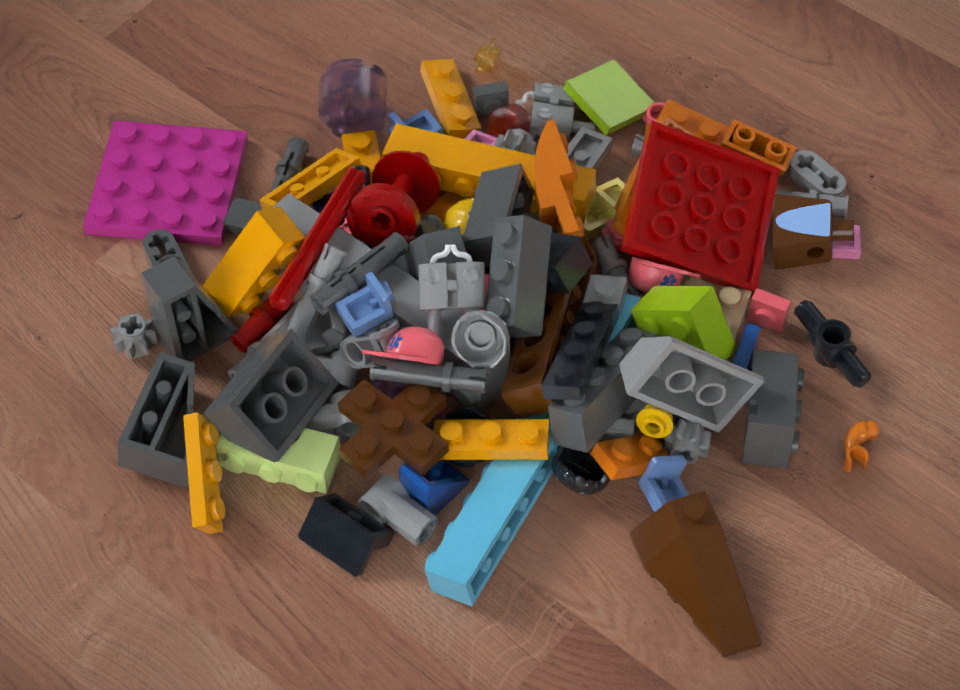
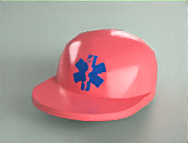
M635 257L631 259L628 272L629 281L633 287L644 294H647L653 286H679L684 275L699 279L701 276L700 274Z
M408 327L401 329L392 337L386 352L362 350V354L442 365L444 345L443 340L435 332L423 327Z

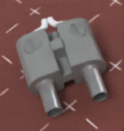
M535 82L533 92L525 93L521 100H516L515 108L519 109L521 116L529 121L528 131L531 128L543 131L546 122L554 120L559 133L564 132L566 138H569L571 132L577 133L582 126L595 131V123L573 120V107H580L563 90L564 86ZM528 97H532L530 116L526 114V110L522 106Z
M445 245V250L433 255L430 263L418 265L420 311H427L428 329L438 334L439 337L442 336L441 311L458 309L465 310V313L486 308L484 262H473L472 257L466 252L458 251L456 245ZM451 250L454 255L465 258L467 262L447 264L436 263V260L446 257Z

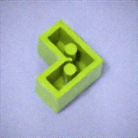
M653 286L631 309L636 325L641 331L655 333L657 337H674L724 360H727L737 349L713 286Z

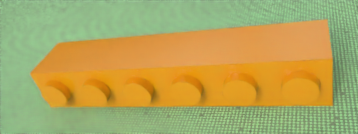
M397 123L382 152V157L393 151L424 153L438 174L440 190L457 193L464 197L475 198V189L478 187L482 172L520 163L535 190L536 155ZM576 165L578 180H573L572 196L574 209L572 211L574 216H580L582 223H584L596 193V169ZM535 191L529 210L532 213H536Z

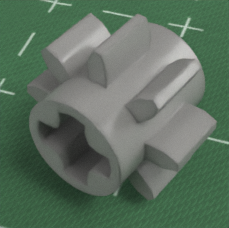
M512 129L507 130L505 136L499 134L494 146L536 155L534 149L537 143L534 142L533 137L527 131Z
M137 312L119 317L118 328L114 327L110 330L117 354L124 351L132 360L134 357L148 356L151 344H158L153 320L151 318L144 320Z
M680 418L676 426L673 425L671 434L664 438L663 448L670 450V456H684L687 464H694L698 461L699 456L705 458L708 456L712 433L704 431L705 427L701 426V423H694L685 418Z

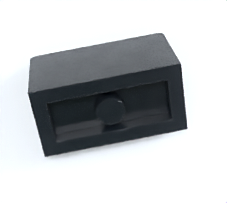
M332 493L315 497L298 537L356 577L362 575L373 550L389 546L394 532L338 494Z

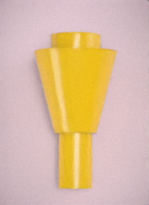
M648 403L636 417L637 427L649 437H667L673 430V413Z

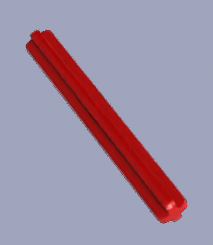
M351 167L343 176L269 295L270 304L274 308L286 310L293 301L309 272L320 257L325 243L329 242L347 213L352 199L364 185L365 173L362 170Z

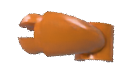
M861 420L848 430L844 441L846 455L843 468L846 472L851 471L853 459L860 461L862 469H866L869 454L860 445L867 440H876L878 438L879 427L876 421L868 420L864 422Z

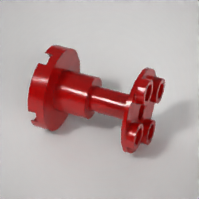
M393 151L378 160L372 174V184L363 187L354 196L347 211V224L350 232L360 242L365 241L368 245L375 248L394 232L402 235L407 243H410L415 238L420 225V214L426 212L437 201L440 192V180L436 170L430 164L429 158L422 152Z

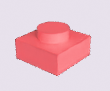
M757 288L751 298L748 320L757 323L763 328L773 329L782 333L788 321L791 301Z

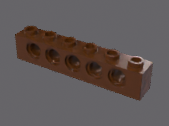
M585 234L580 239L593 264L569 294L546 291L542 336L519 337L516 339L505 381L501 388V394L504 402L511 407L518 419L548 413V406L555 400L544 399L542 384L584 301L590 276L595 273L599 258Z

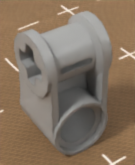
M397 319L387 320L355 338L352 334L340 343L339 348L343 360L355 369L373 367L371 364L373 355L362 354V350L386 352L390 340L400 328L399 321Z

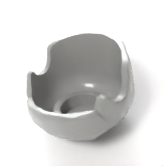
M336 306L325 315L321 314L318 316L310 331L305 345L313 354L330 356L334 351H338L340 343L350 336V330L338 314Z
M486 310L470 311L463 314L454 325L451 343L456 355L472 368H493L497 366L508 352L510 335L506 323L499 315Z

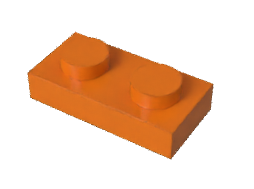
M645 434L597 442L590 453L612 481L642 475L653 457L670 456L658 439Z

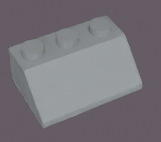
M671 336L641 338L619 364L627 395L694 423H701V426L718 433L765 382L761 375Z

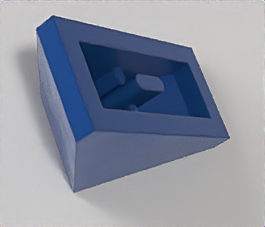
M439 460L423 476L408 464H402L399 469L400 482L406 488L409 497L433 515L438 514L470 482V479L446 460Z

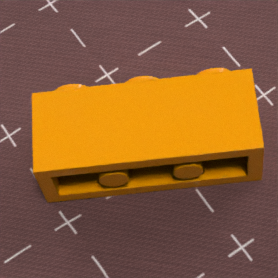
M280 206L256 211L203 286L228 317L242 313L248 315L254 307H260L263 295L277 284L280 279L279 274L290 263L304 241V234Z

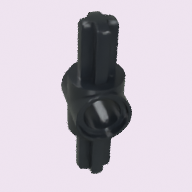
M803 300L794 309V314L809 332L808 341L814 347L813 354L815 360L824 367L838 368L853 387L861 388L865 386L871 379V373L855 355L857 347L850 340L851 330L848 325L840 320L826 319L811 301Z

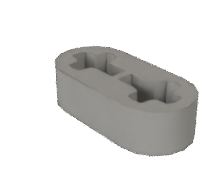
M800 150L793 154L789 165V176L807 193H810V190H817V194L844 196L846 180L835 168L812 151Z

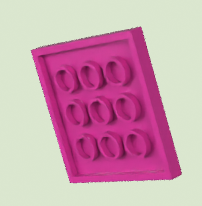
M114 120L83 224L85 234L144 239L151 231L162 229L172 233L176 242L223 246L226 231L222 222L235 196L248 143L247 131Z

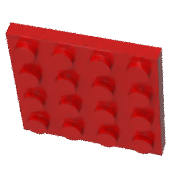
M651 121L645 131L620 250L654 263L700 274V279L719 286L752 291V297L759 285L779 168L661 123Z

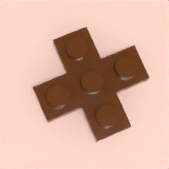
M362 380L338 402L339 412L361 428L338 449L339 457L367 479L394 454L423 476L449 452V443L426 426L428 422L447 406L446 396L432 386L409 384L394 399H390L367 380Z

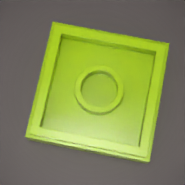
M614 59L566 81L563 90L606 136L643 118L647 108L655 103Z

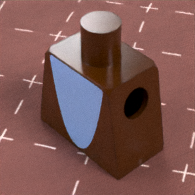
M781 194L775 195L773 226L775 269L830 262L833 259V241H854V220H833L831 201Z

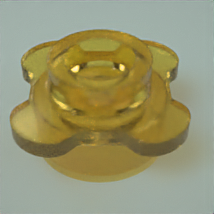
M493 38L489 46L484 43L481 45L473 61L478 63L474 73L478 74L480 69L487 73L491 72L502 52L501 49L494 46L497 39Z

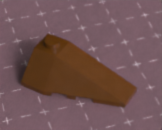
M706 491L668 501L630 531V538L645 571L651 577L655 576L664 586L670 599L675 604L678 602L690 615L696 628L723 658L761 646L762 642L723 530Z

